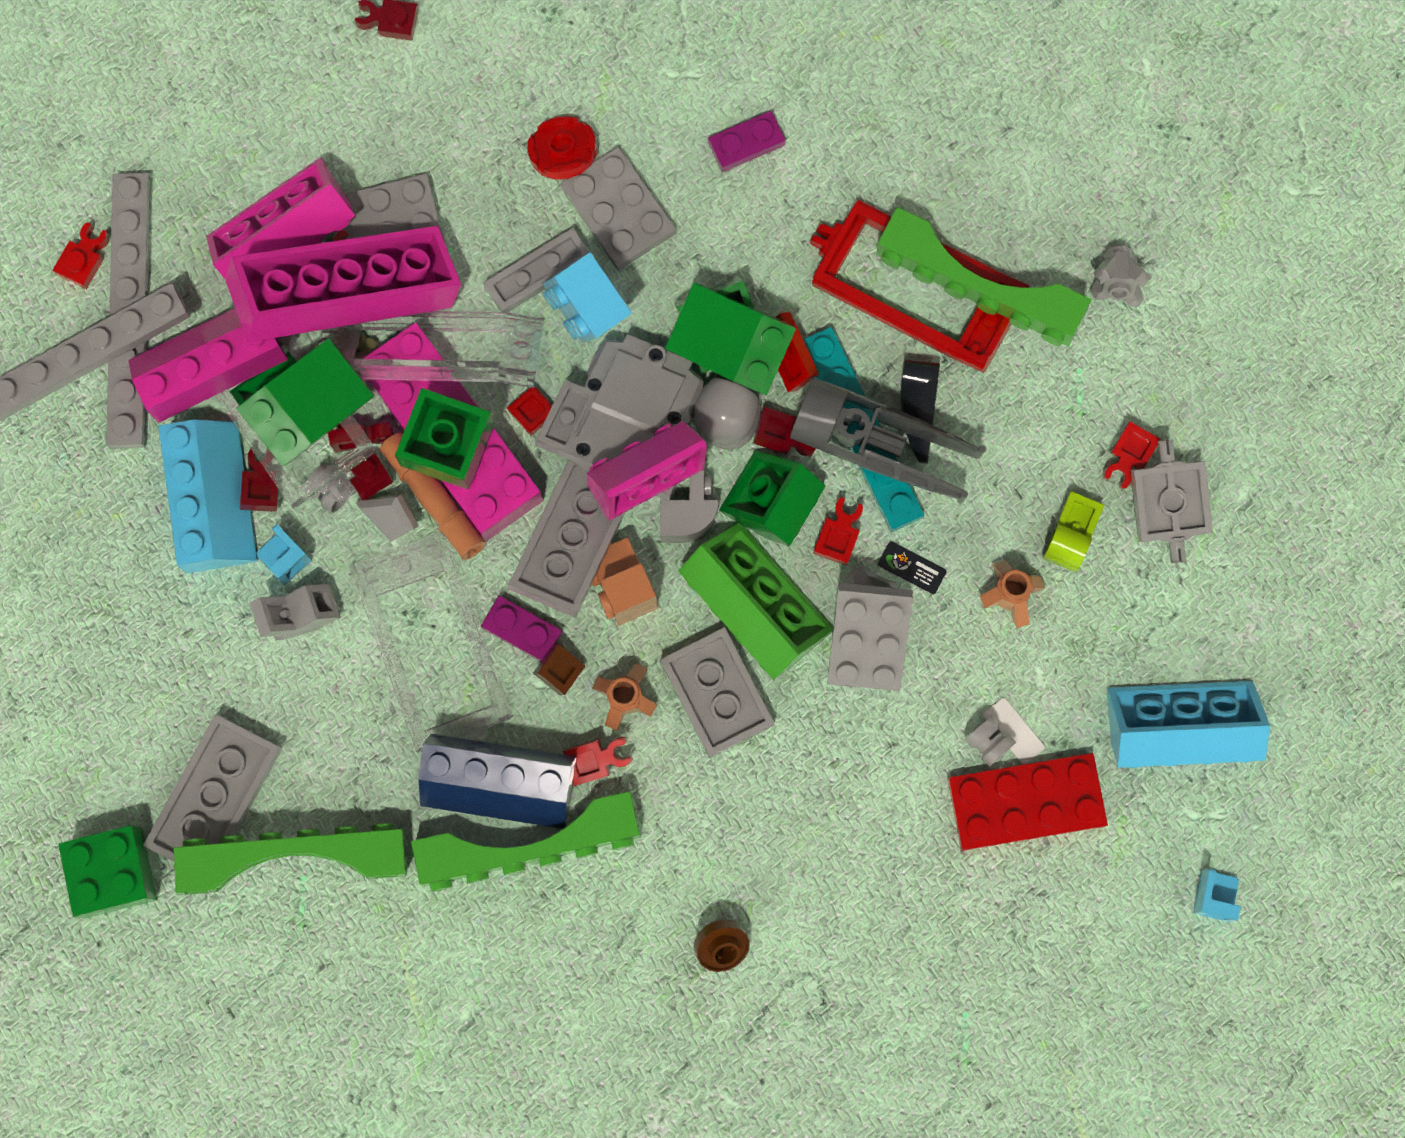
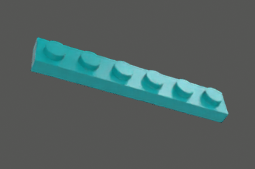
M832 327L803 339L819 373L817 378L866 397ZM848 401L844 403L843 408H857L866 412L871 422L874 415L873 411ZM876 419L874 425L881 427ZM852 421L846 432L854 435L856 430H860L858 429L859 423ZM862 444L849 448L851 452L858 454ZM865 445L864 450L867 449L898 462L896 456ZM858 465L891 533L924 518V513L909 484Z

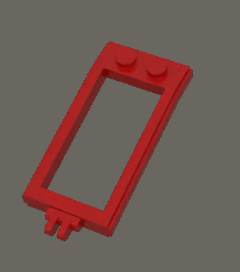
M858 200L855 202L843 225L835 223L833 227L822 223L818 225L816 232L826 237V240L813 235L809 241L812 246L820 249L818 254L823 258L813 276V287L960 363L982 373L987 370L1012 325L1009 322V318L999 313L991 315L977 308L958 342L835 278L865 224L884 232L891 216ZM940 242L957 262L979 277L1001 285L1030 288V285L1000 273Z

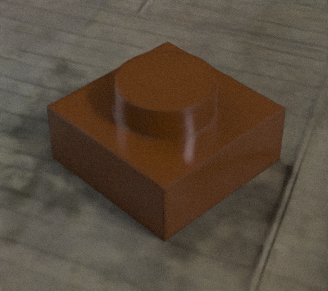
M553 644L533 674L558 695H566L585 668V665L560 644Z

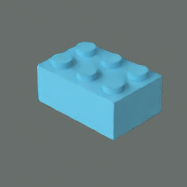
M591 252L575 260L542 283L546 289L542 292L543 297L553 310L558 308L566 318L562 322L563 326L574 340L580 338L582 342L596 339L632 314Z

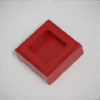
M533 385L507 407V411L531 437L542 428L552 405Z

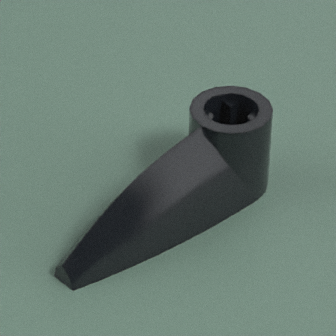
M904 359L901 383V410L933 425L940 363ZM906 433L917 460L920 463L928 464L931 442Z

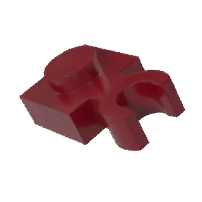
M369 0L358 1L360 11L370 13L367 18L355 17V24L359 29L369 30L378 26L377 31L381 37L413 41L419 12L417 3L383 0L382 8L376 7Z
M767 407L762 409L753 444L787 454L792 446L795 447L799 454L806 457H811L816 448L790 438L797 417Z
M346 422L336 426L337 429L331 430L328 433L329 444L334 452L338 453L368 448L370 444H382L393 435V429L390 427L389 422L378 423L369 427L358 425L356 422Z
M250 448L248 452V466L253 472L242 471L240 510L277 512L279 473H269L275 466V457L269 450L268 460L258 462L255 459V449Z

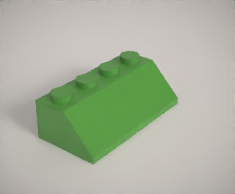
M740 523L700 545L678 570L688 585L698 593L711 608V611L720 618L734 634L737 641L743 644L758 661L760 667L773 680L793 667L833 632V627Z

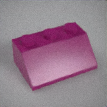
M684 421L675 426L673 424L664 425L654 433L653 438L643 443L635 441L622 450V454L614 459L604 458L594 463L590 467V471L587 472V486L606 518L610 521L704 470L707 444Z

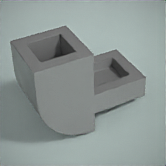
M704 470L690 477V500H660L661 543L693 542L705 536L714 526L718 516L719 500H704V497H711V476H704Z
M330 584L304 585L286 596L259 597L250 602L260 637L274 636L276 641L303 635L341 618Z

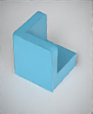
M276 524L271 528L276 535L260 548L256 555L286 585L312 560Z
M1211 868L1201 870L1193 914L1227 922L1238 921L1241 906L1235 905L1239 879L1216 873V870Z

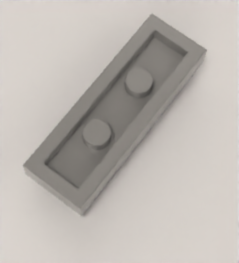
M571 228L483 282L502 315H505L545 290L542 283L575 260L589 253L575 230Z

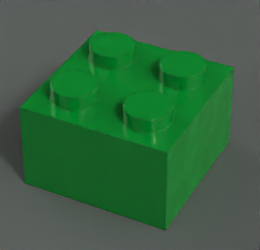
M421 388L394 456L402 467L469 490L495 424L490 411Z
M130 825L58 843L73 917L86 919L157 901L147 848L143 846L145 842L143 828Z

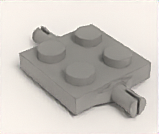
M1173 439L1158 441L1161 463H1157L1150 468L1131 470L1138 541L1161 540L1169 542L1171 563L1187 562L1184 540H1188L1195 535L1213 533L1205 461L1189 463L1175 461Z

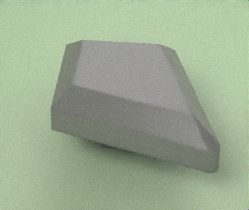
M401 494L368 498L363 501L361 499L356 502L361 511L390 542L419 526L411 508L408 507Z

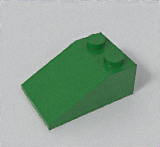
M693 282L665 349L733 382L767 396L796 328L792 324Z
M328 338L263 386L236 409L279 463L285 466L370 401L375 395L332 340Z

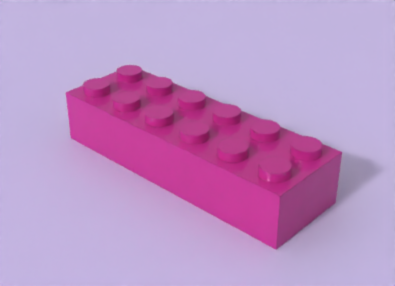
M438 226L231 257L226 278V284L247 342L449 309L453 307L461 287V282Z
M416 322L357 362L363 376L403 430H405L421 388L478 407ZM494 428L469 490L440 480L485 541L494 537L543 502L540 490Z

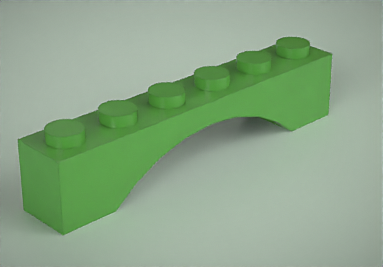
M899 207L894 211L877 244V255L881 257V261L895 269L903 267L913 272L912 275L917 280L926 284L934 282L944 287L945 292L957 299H964L965 297L974 301L980 310L991 315L999 313L1009 318V322L1015 327L1022 330L1030 328L1042 334L1041 337L1045 341L1056 346L1061 344L1067 347L1070 346L1092 300L1061 284L1019 288L1001 285L981 278L964 268L946 251L937 239L928 221Z
M630 791L593 799L585 811L565 829L547 839L526 846L510 848L484 847L463 841L449 833L411 841L420 886H430L431 892L452 888V881L466 878L467 884L489 879L488 873L503 869L504 875H510L525 871L524 864L539 861L540 867L561 863V856L575 853L576 859L598 854V847L612 844L613 850L634 846L633 839L641 837Z
M394 823L372 825V831L357 832V826L334 828L335 834L320 835L319 829L297 831V837L282 839L281 832L259 834L258 841L244 842V836L242 835L221 837V844L206 845V839L183 840V847H174L176 894L190 895L218 892L230 880L247 869L272 859L289 856H314L333 860L354 869L367 879L405 876L402 829H395Z

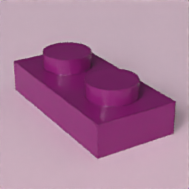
M769 111L708 137V144L723 173L785 146L786 140L772 111Z
M498 596L481 625L483 630L540 662L562 635V630L501 596Z

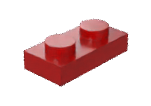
M784 312L778 314L775 318L792 324L796 330L778 372L787 391L793 392L801 389L813 380L814 377H817L819 373L791 312Z

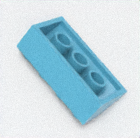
M193 419L158 425L177 566L188 574L258 562L251 510H240L242 471H245L238 422Z
M1253 681L1107 688L1111 746L1118 768L1266 761L1270 724Z

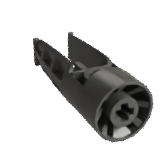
M817 377L813 378L791 432V439L889 478L956 498L959 504L965 501L968 496L967 491L867 449L864 450L865 445L900 458L907 437L874 425L876 419L877 422L975 459H980L986 451L984 445L978 448L917 417ZM845 401L873 411L874 415L871 422L866 412L861 409L843 408ZM852 421L859 423L858 429H860L856 430L854 435L846 432ZM831 436L837 437L840 443L848 447H856L862 444L858 454L830 444Z

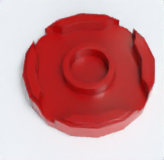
M571 116L555 117L544 121L537 127L538 131L533 136L531 134L528 139L527 153L533 169L542 176L554 180L569 179L582 174L592 165L597 156V141L592 128L587 123L583 124L578 121V118Z

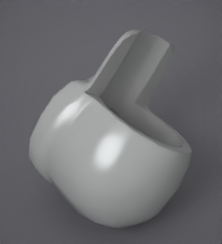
M717 374L716 378L711 379L702 389L695 404L693 414L698 434L705 442L717 448L725 450L741 448L751 441L756 432L761 415L760 401L763 394Z

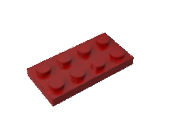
M1093 753L954 776L947 779L961 851L1108 826Z

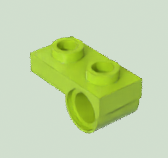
M1071 491L1042 559L1076 573L1089 549L1091 537L1104 504Z

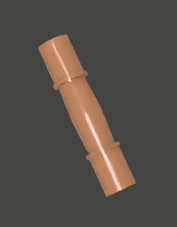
M400 432L390 436L382 443L380 451L397 472L401 482L408 484L420 504L439 525V532L445 535L463 560L476 556L484 549L486 541L467 518L465 512L459 510L438 479L400 466L394 455L403 433Z

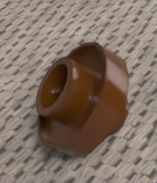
M728 919L717 920L706 925L694 940V952L701 966L715 972L727 971L738 966L746 958L750 949V941L743 926L736 921Z

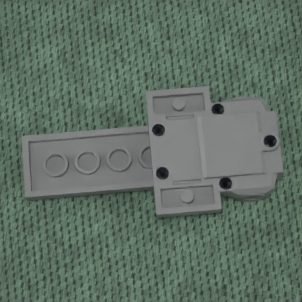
M627 334L624 341L605 340L600 345L590 362L586 375L587 382L584 387L568 380L564 381L535 440V446L568 459V462L508 584L509 590L572 617H577L625 515L623 513L608 521L587 486V472L590 471V467L597 461L604 458L612 460L621 455L622 450L635 441L643 443L653 438L654 433L664 425L673 424L675 426L682 421L686 424L693 421L695 404L703 389V378L692 370L693 362L665 350L660 345H653ZM676 485L656 496L669 501Z

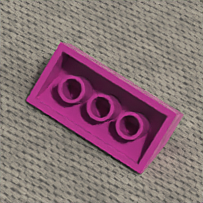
M320 157L208 234L206 238L212 263L226 280L231 257L319 244L322 238L331 232L344 229L355 214L350 201Z
M234 308L128 360L132 381L146 411L160 423L288 360L278 337L247 342L238 314Z

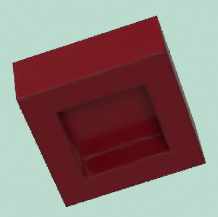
M371 451L343 469L362 501L394 483L374 451Z

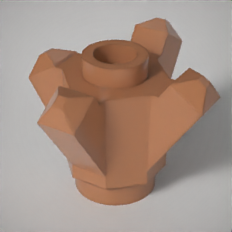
M1006 560L994 563L993 568L998 582L995 588L980 595L984 609L998 605L1011 612L1016 628L1030 624L1027 600L1030 593L1045 589L1041 576H1029L1020 570L1013 569Z
M635 663L625 676L613 680L597 677L592 689L606 695L611 706L605 722L606 726L617 731L624 716L637 711L650 717L652 716L657 704L644 697L640 689V684L648 668Z

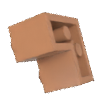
M628 537L611 544L592 585L593 587L601 586L602 592L597 594L603 611L608 620L614 617L617 625L620 626L657 610L658 606L655 592L642 563H639Z

